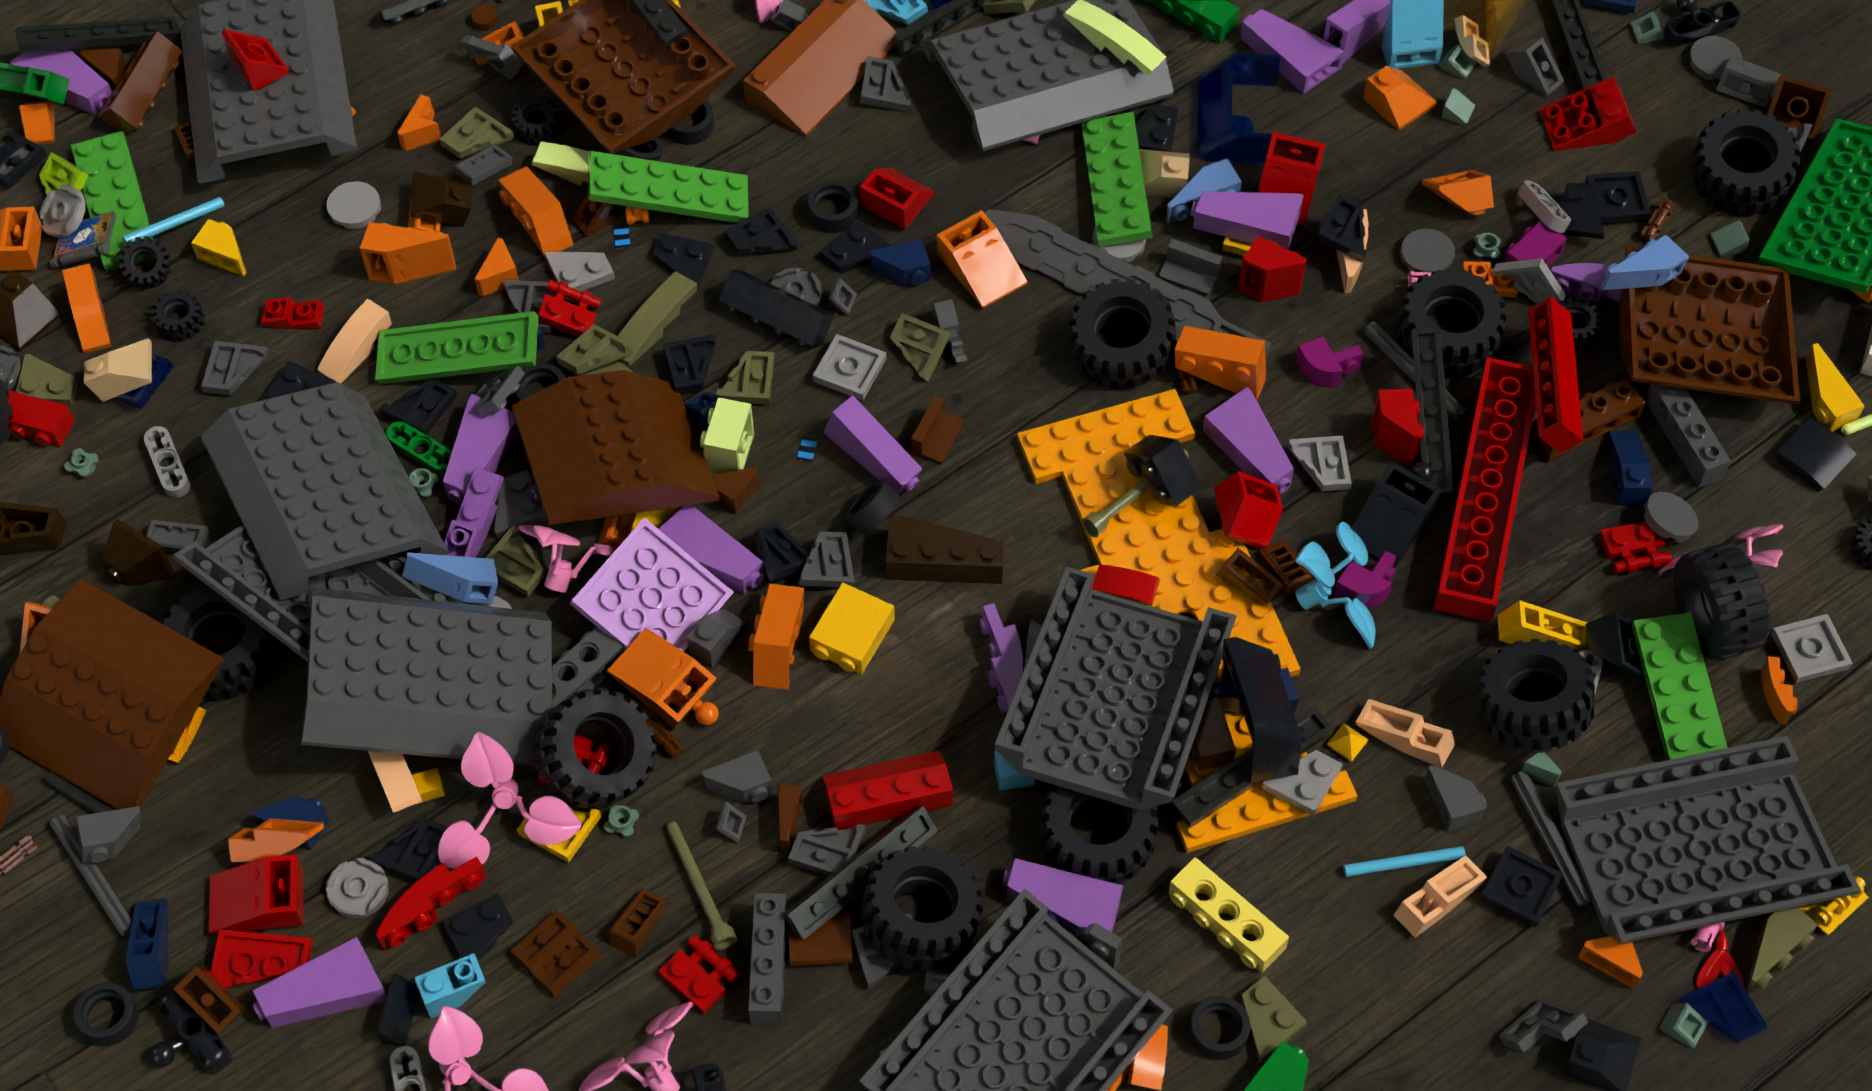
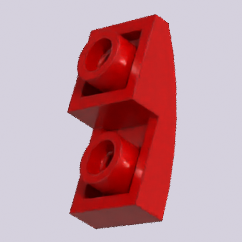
M291 297L265 300L261 323L264 326L281 329H318L322 326L325 305L321 300L295 303Z
M1099 564L1092 590L1153 606L1160 579L1136 570Z

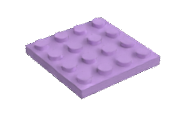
M643 518L571 600L570 605L601 631L622 644L624 650L629 647L645 628H648L684 652L688 647V634L704 615L719 611L734 592L646 518Z

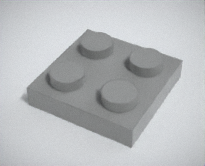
M836 334L813 374V382L849 396L853 395L855 398L863 401L885 363L887 354L884 351Z
M1828 614L1775 627L1771 632L1795 683L1848 670L1853 664Z

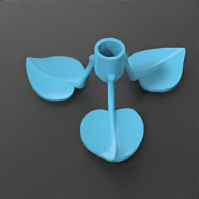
M1341 522L1336 527V535L1341 546L1348 553L1346 559L1331 569L1329 558L1319 544L1310 542L1305 545L1299 552L1295 562L1308 569L1316 579L1296 589V597L1300 605L1306 610L1319 603L1323 608L1331 604L1344 603L1349 619L1365 640L1368 648L1371 649L1374 645L1376 629L1373 617L1367 607L1358 598L1352 601L1349 597L1328 599V595L1331 594V587L1335 584V573L1353 559L1360 566H1364L1368 562V552L1362 539L1346 522Z

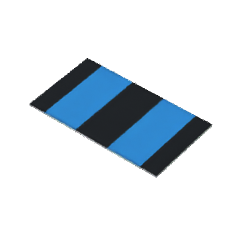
M628 225L613 227L615 248L631 247Z
M802 437L796 460L812 462L818 439Z

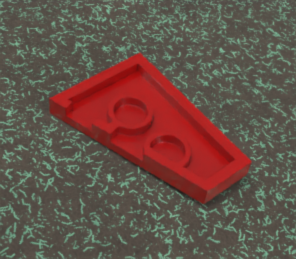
M219 929L211 973L227 989L276 979L309 962L314 941L312 938Z

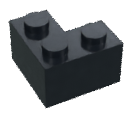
M1149 434L1123 452L1127 459L1126 465L1128 470L1136 477L1149 479L1154 488L1152 491L1155 498L1162 504L1177 506L1202 489L1178 439Z

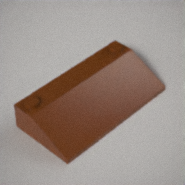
M824 0L743 80L745 101L804 137H807L863 81L867 56L884 59L894 49L893 34L896 31L865 0Z

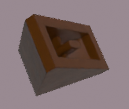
M120 48L81 51L79 54L82 61L110 85L111 90L114 91L126 71V63Z
M757 467L711 474L719 494V501L714 502L735 515L759 487Z

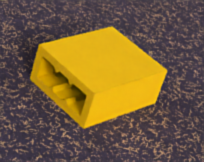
M842 583L809 637L810 651L819 659L831 660L845 671H855L862 675L895 620L894 605Z

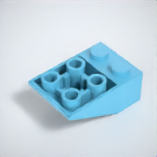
M1390 0L1381 45L1388 67L1402 69L1439 64L1443 48L1444 0Z

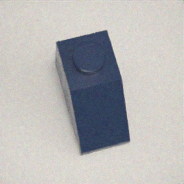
M922 239L870 251V268L874 273L902 286L920 285L931 281V264Z
M299 796L256 809L252 814L258 826L271 818L324 822L325 829L330 821L324 809L325 806L321 802L313 798L306 800ZM324 829L299 846L312 850Z

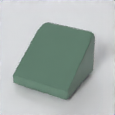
M1654 11L1630 22L1639 44L1665 40L1664 30Z
M1458 44L1446 53L1438 67L1461 79H1465L1477 62L1465 53L1461 44Z
M1452 88L1444 105L1442 118L1467 126L1476 105L1458 90Z
M1741 221L1733 222L1710 235L1719 257L1744 253L1749 244L1748 235Z
M1541 751L1528 759L1521 770L1527 772L1531 780L1552 788L1556 786L1562 773L1547 754Z
M1688 1003L1673 1004L1659 1029L1686 1046L1695 1048L1708 1022Z

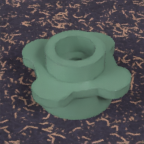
M1483 233L1475 236L1476 248L1473 250V254L1476 257L1499 258L1500 251L1498 247L1501 244L1500 238L1493 233Z
M77 448L72 452L73 456L70 461L64 465L67 472L73 471L78 477H87L94 472L95 464L99 458L96 453L89 454L84 452L82 448Z
M425 468L414 470L409 477L416 492L424 498L432 494L433 486L439 482L438 475L435 473L431 474Z
M622 805L611 807L609 821L604 825L605 830L608 833H622L624 837L631 836L634 833V822L639 819L638 811ZM620 819L625 820L623 823L619 822Z

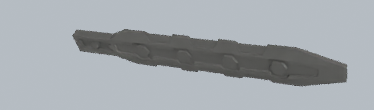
M987 209L985 215L1000 232L1018 264L1032 271L1037 270L1063 283L1064 287L1078 294H1083L1089 289L1094 291L1096 290L1095 285L1104 282L1106 285L1111 283V279L1118 278L1119 282H1126L1127 278L1135 279L1137 284H1141V282L1150 284L1152 291L1158 289L1163 294V299L1169 301L1172 313H1174L1176 342H1178L1185 325L1265 341L1266 356L1271 349L1270 342L1223 320L1210 300L1187 289L1182 290L1155 277L1154 273L1140 266L1135 267L1122 261L1093 243L1088 244L1063 232L1060 227L1038 216Z

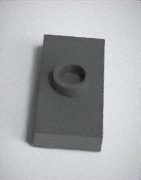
M494 144L455 165L454 171L460 178L474 186L512 165L513 157Z
M151 519L146 536L162 545L164 551L178 552L194 541L204 548L209 530L204 525Z

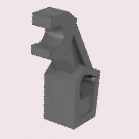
M781 0L774 8L771 22L792 33L810 14H806L805 8L791 1Z
M465 35L456 46L459 51L463 48L469 50L470 54L468 57L470 59L486 58L492 68L508 79L516 75L524 63L507 44L497 45L476 38L473 35Z
M953 300L931 305L936 327L944 329L951 334L947 346L954 364L967 361V357L962 349L963 341L957 334L960 330Z

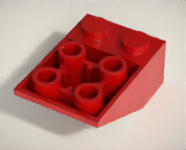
M1614 76L1540 108L1554 151L1612 144L1637 133L1623 93Z
M1273 132L1258 193H1298L1304 195L1297 224L1305 226L1326 144Z
M297 854L263 857L210 876L209 934H218L219 929L253 931L303 926L304 869Z

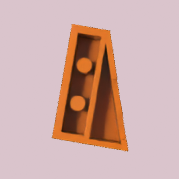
M527 166L498 180L502 189L499 191L502 202L505 206L509 205L514 216L518 218L544 257L548 251L560 252L574 245L560 202Z
M1184 325L1174 349L1176 369L1236 394L1248 387L1258 401L1266 380L1265 341Z
M769 584L767 595L761 596L760 612L762 613L756 614L754 624L756 634H751L749 640V651L753 652L754 686L789 689V665L794 663L795 657L792 655L795 641H798L804 611V588Z

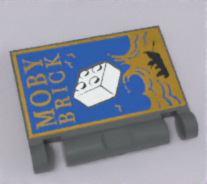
M112 211L84 219L77 230L70 236L63 239L58 238L54 256L50 260L52 268L56 269L61 267V265L66 266L95 258L99 254H108L117 214Z

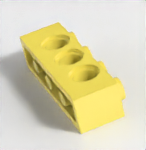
M1196 857L1171 880L1168 894L1173 903L1181 909H1187L1202 928H1209L1215 933L1218 941L1224 947L1232 948L1236 951L1247 967L1255 968L1262 974L1286 949L1289 936ZM1206 894L1210 899L1202 901L1196 895ZM1229 914L1233 917V920L1225 921L1219 915ZM1247 933L1253 934L1257 940L1248 941L1242 935Z

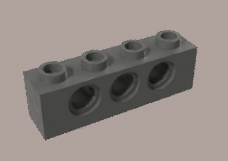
M1650 384L1644 400L1697 487L1700 488L1723 480L1731 460L1687 389Z
M596 627L594 630L586 632L581 637L579 643L571 650L563 652L558 661L552 666V709L573 694L576 695L587 689L593 690L610 675L607 670L624 652L623 645ZM587 658H595L590 662H584ZM565 677H573L569 681H562Z
M755 893L749 993L751 1025H782L787 921L783 913L787 911L786 894Z

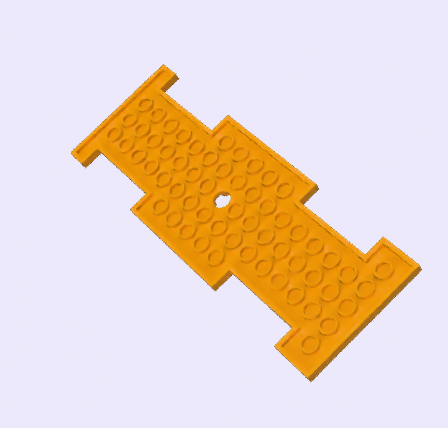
M1176 389L1019 432L1017 433V440L1035 484L1063 477L1082 523V519L1088 514L1097 511L1102 512L1144 479L1134 476L1128 470L1124 451L1149 434L1178 439L1180 443L1193 440L1195 432ZM1152 486L1111 518L1106 526L1107 529L1098 537L1091 536L1085 530L1098 564L1136 570L1160 579L1153 606L1151 607L1175 614L1191 613L1200 621L1204 620L1208 607L1237 615L1230 638L1239 637L1271 649L1273 654H1278L1281 669L1288 668L1291 677L1300 674L1301 668L1271 601L1264 606L1216 575L1237 548H1240L1249 557L1250 555L1245 543L1225 537L1222 529L1213 532L1208 531L1193 495L1177 506L1160 503L1155 498ZM1099 565L1085 568L1080 571L1094 574L1095 580ZM1235 565L1233 569L1238 571L1240 567ZM1245 571L1242 576L1247 579L1250 574ZM1255 577L1251 584L1256 586L1260 580ZM1263 586L1260 591L1265 594L1266 590ZM1222 661L1214 684L1221 682ZM1222 710L1236 748L1235 760L1252 748V740L1244 715ZM1307 752L1301 754L1300 759L1305 757ZM1188 756L1184 771L1192 788L1225 765L1199 771L1196 761H1191ZM1346 770L1338 774L1316 813L1357 800V793ZM1261 781L1192 828H1189L1183 820L1176 823V828L1186 853H1190L1310 816V814L1263 790L1264 781Z

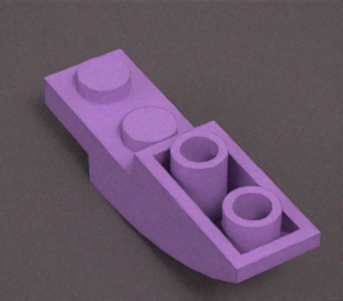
M1574 263L1554 266L1551 269L1553 276L1565 294L1597 304L1601 296L1620 302L1621 289L1602 290L1600 288L1605 278L1604 272L1610 265Z
M477 467L474 468L456 521H451L444 541L449 556L476 558L498 508L495 502L504 480L503 476Z
M993 603L983 606V618L979 619L983 635H989L991 641L989 643V650L992 658L991 670L987 671L990 686L992 688L996 687L999 693L997 703L1001 713L1006 712L1007 714L1023 675V655L1015 624L1003 627Z

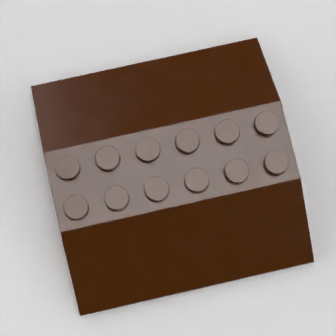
M580 0L512 45L511 49L595 138L613 154L654 140L695 112L736 68V65L672 0L665 1L687 28V36L667 47L661 43L629 0Z
M1627 246L1624 259L1631 252H1639L1643 248ZM1688 255L1689 259L1681 274L1664 285L1621 289L1619 304L1621 354L1631 381L1796 405L1800 403L1788 271L1778 267Z
M625 370L572 376L512 405V412L549 525L719 501V494L680 393L675 392L671 382Z
M81 579L37 624L6 677L0 699V723L7 731L9 746L116 809L141 807L225 658Z

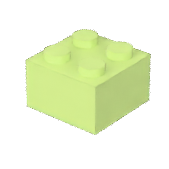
M718 397L715 408L711 407L708 414V430L702 432L700 447L704 448L703 455L711 474L744 469L754 438L751 404Z

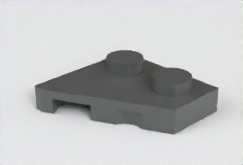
M214 341L201 386L203 392L231 396L268 357V348L266 346Z
M819 531L799 577L798 585L840 587L842 583L852 586L855 581L847 533Z

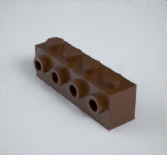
M158 31L145 38L98 116L117 131H123L125 135L132 130L138 131L145 122L143 118L145 112L150 111L157 102V99L154 98L157 92H161L167 85L168 80L166 77L179 65L178 57L182 50Z
M1627 378L1618 382L1612 381L1606 384L1602 390L1595 393H1587L1580 398L1583 441L1559 453L1539 437L1537 419L1532 424L1529 440L1546 462L1549 463L1607 434L1609 431H1614L1640 418L1646 402Z

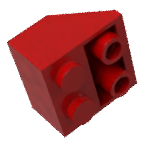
M892 168L874 169L860 186V207L905 230L933 197L934 191Z
M1258 236L1243 257L1238 291L1260 302L1299 295L1302 289L1307 259L1297 252H1291L1271 240Z
M1412 389L1378 390L1371 419L1374 443L1406 467H1412L1415 456L1419 455V440H1423L1424 437L1423 424L1418 423L1417 419L1420 413L1418 399L1414 400Z
M1238 471L1214 487L1216 505L1222 521V530L1227 538L1262 549L1269 546L1283 511L1278 488L1275 484Z

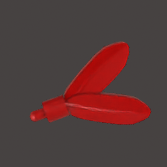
M1722 930L1719 931V937L1715 938V951L1699 972L1696 986L1699 991L1710 988L1721 971L1729 989L1736 995L1742 996L1745 992V982L1735 961L1728 953V938H1725V931Z

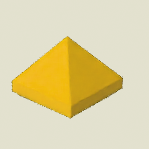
M1343 723L1327 743V747L1349 762H1352L1366 745L1368 739Z

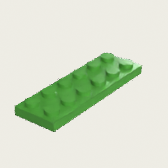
M1129 112L1082 122L1099 247L1153 238L1134 113Z
M123 131L71 145L76 166L89 175L83 187V192L90 218L112 211L117 214L109 243V253L105 255L100 254L106 272L119 268L120 261L118 257L122 255V247L126 248L122 237L150 226ZM143 253L136 258L135 263L155 257L150 253Z
M590 151L588 157L589 201L739 223L749 218L748 175Z
M535 311L379 330L375 380L381 385L508 370L517 365L520 368L536 366L539 316Z
M1691 612L1634 620L1631 627L1666 760L1728 748Z

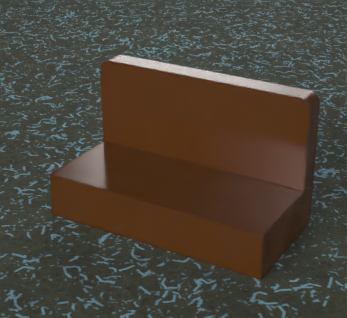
M934 396L911 438V454L939 465L944 463L964 426L963 418L945 412V399Z

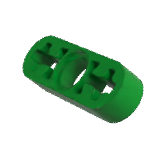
M394 422L387 428L386 435L393 449L430 472L437 474L439 477L445 476L448 464L442 463L439 466L438 460L442 462L448 460L449 462L452 454L450 449L405 422ZM403 433H405L406 439L401 436L395 438L396 434L402 435ZM425 444L429 446V450L426 453L417 454L414 452L418 445Z

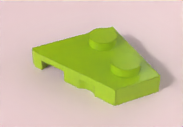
M52 152L39 174L42 185L46 188V195L52 190L57 191L61 185L72 186L81 191L89 176L75 165Z

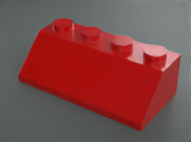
M939 750L822 776L834 828L837 827V830L854 828L856 825H868L904 817L916 806H924L926 811L953 806V788L947 765Z

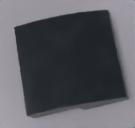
M1807 418L1774 452V455L1792 474L1799 471L1819 492L1830 484L1856 453L1828 428L1811 418Z

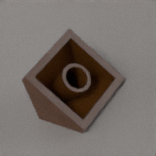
M1781 74L1766 116L1771 114L1777 117V122L1783 121L1789 128L1803 127V124H1811L1812 128L1807 138L1815 140L1833 89Z

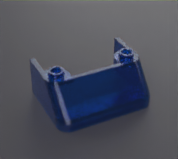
M1235 54L1201 76L1198 83L1197 154L1202 160L1219 162L1228 158L1230 163L1265 164L1272 134L1254 133L1253 122L1248 117L1232 115V85L1276 87L1280 55Z

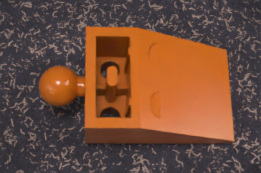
M645 628L607 670L613 678L673 729L680 724L692 709L695 711L697 721L702 725H712L718 719L719 711L716 705L711 702L701 701L717 678L694 658L648 628ZM688 683H693V684H695L696 687H697V690H696L695 692H691V691H690V690H691V686H689V685H687V684H688ZM668 705H675L678 709V712L676 713Z

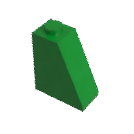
M1282 1041L1244 1091H1303L1309 1059L1301 1048Z

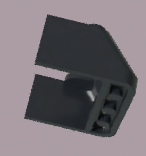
M1239 637L1224 639L1221 682L1233 681L1252 740L1250 782L1254 783L1298 775L1301 744L1306 742L1305 732L1302 726L1297 725L1280 675L1281 663L1278 654H1273L1269 648Z

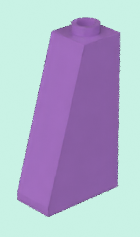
M1353 0L1327 18L1323 40L1344 51L1342 65L1386 25L1390 0Z
M1260 9L1253 15H1248L1242 21L1240 39L1303 94L1342 67L1344 51L1341 48L1263 9Z
M70 49L24 52L10 62L11 65L50 71L70 79L65 102L93 115H96L103 109L112 94L110 85Z
M1202 191L1199 202H1193L1190 216L1194 217V229L1252 244L1260 236L1288 250L1301 213L1304 195L1298 193Z
M1248 387L1205 415L1203 432L1245 474L1277 485L1279 494L1289 489L1292 484L1294 468L1252 391Z
M473 394L468 399L443 479L447 497L456 504L463 502L474 468L477 467L495 473L520 436L512 411L503 408L498 413L492 411L481 416L474 408L482 398Z
M853 395L832 412L824 433L878 480L885 481L897 494H900L904 489L909 492L919 483L918 476L922 468Z
M683 506L659 528L662 533L728 588L745 595L751 588L758 587L764 578L763 561L694 506Z
M1019 859L1014 860L1012 869L1006 868L1002 886L1007 887V899L1012 902L1025 888L1049 908L1048 914L1053 912L1061 927L1066 931H1072L1074 934L1078 928L1088 927V925L1094 923L1113 932L1123 885Z
M356 937L253 990L258 1001L252 1005L259 1019L267 1018L271 1027L274 1028L382 1003L386 999V993Z

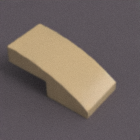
M1464 15L1455 18L1457 36L1465 53L1484 67L1490 66L1488 42L1479 37L1478 24Z

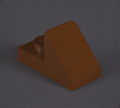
M587 194L572 220L586 236H591L617 221L620 215L613 209L615 204L589 201Z

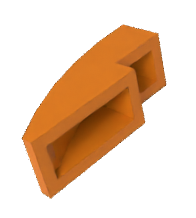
M90 263L62 270L83 352L88 353L111 347L103 304Z
M270 818L255 829L244 828L228 839L231 862H252L263 857L282 855L295 849L324 829V822Z

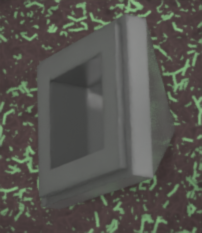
M837 278L829 301L845 316H849L857 294L841 278Z
M723 802L715 830L734 843H739L747 816L728 802Z

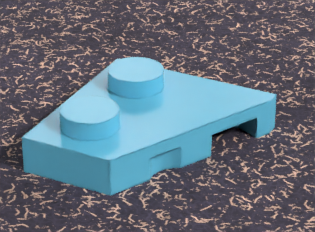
M865 0L879 15L905 25H909L929 12L923 0Z

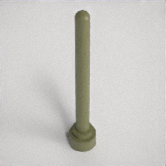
M1183 449L1184 452H1185V454H1186V456H1187V458H1188V457H1189L1188 451L1185 450V449ZM1142 479L1102 512L1097 511L1088 514L1082 519L1085 530L1093 537H1098L1107 529L1106 526L1111 518L1152 487L1150 480Z
M671 821L667 824L666 828L712 927L710 930V940L715 950L727 949L737 942V936L733 927L728 926L727 923L722 921L678 824Z

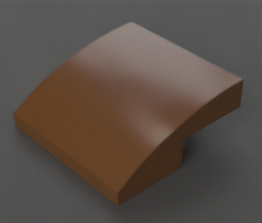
M795 903L788 904V909ZM850 903L805 940H799L789 925L790 966L852 963Z
M558 910L554 911L510 950L517 961L554 997L602 956L599 949L581 935L576 926Z

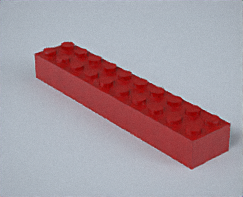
M1489 357L1486 358L1480 379L1433 610L1490 623L1497 607L1536 405L1533 367Z

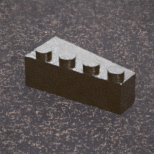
M0 502V555L60 548L67 521L57 508Z
M890 513L886 558L887 580L1002 584L1004 541Z

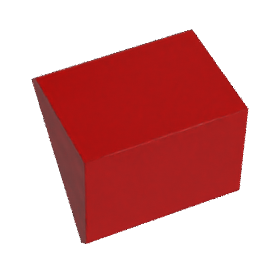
M227 29L222 30L221 34L231 60L253 91L289 73V68L267 38Z

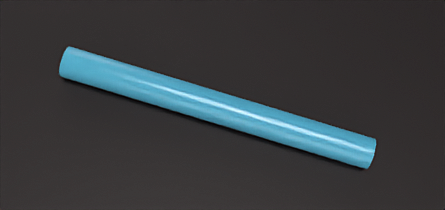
M221 197L203 203L122 237L123 243L127 247L128 244L126 242L129 240L131 242L136 241L135 237L139 236L141 239H144V236L152 237L218 210L224 207V202Z
M1463 846L1346 864L1343 865V872L1345 877L1456 860L1465 856V849Z

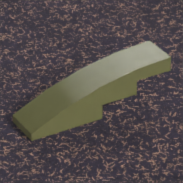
M675 271L659 286L619 333L618 337L632 343L634 353L618 360L630 367L663 337V329L680 314V306L697 292V283Z

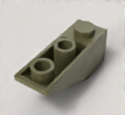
M1798 907L1775 911L1763 925L1745 987L1747 994L1756 987L1762 990L1773 979L1771 973L1776 968L1782 971L1794 959L1791 954L1795 950L1799 949L1803 952L1814 941L1815 938L1812 936V933L1817 924Z

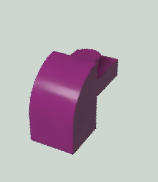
M1323 336L1298 345L1296 362L1303 375L1310 382L1321 387L1333 388L1340 386L1342 375H1350L1360 369L1363 352L1359 345L1333 353Z
M1385 551L1372 572L1351 561L1337 582L1334 597H1349L1351 601L1358 598L1367 609L1381 605L1388 599L1390 594L1391 581L1397 569L1393 568L1396 556Z

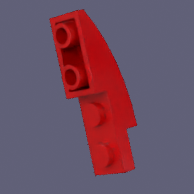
M478 857L471 859L451 872L445 863H442L415 882L393 905L376 933L383 950L397 947L404 943L407 937L412 934L429 929L439 919L435 908L446 906L457 895L466 890L470 891L479 887L483 880L487 879V876Z

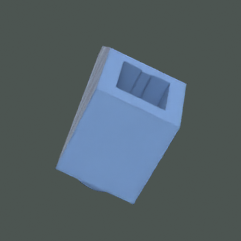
M1228 158L1203 167L1168 203L1167 224L1184 220L1190 216L1193 202H1199L1202 191H1241L1242 181Z
M1667 235L1657 241L1652 239L1639 252L1633 251L1618 265L1616 263L1610 265L1604 272L1605 278L1600 288L1602 290L1662 286L1681 274L1689 256Z
M407 552L402 571V577L462 602L492 604L498 585L494 559Z

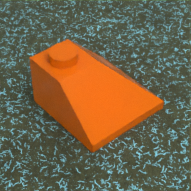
M1385 66L1367 78L1363 99L1398 131L1437 106V101L1402 70Z
M1468 170L1421 180L1424 187L1458 209L1469 212V215L1486 213L1485 209L1494 207L1490 175Z

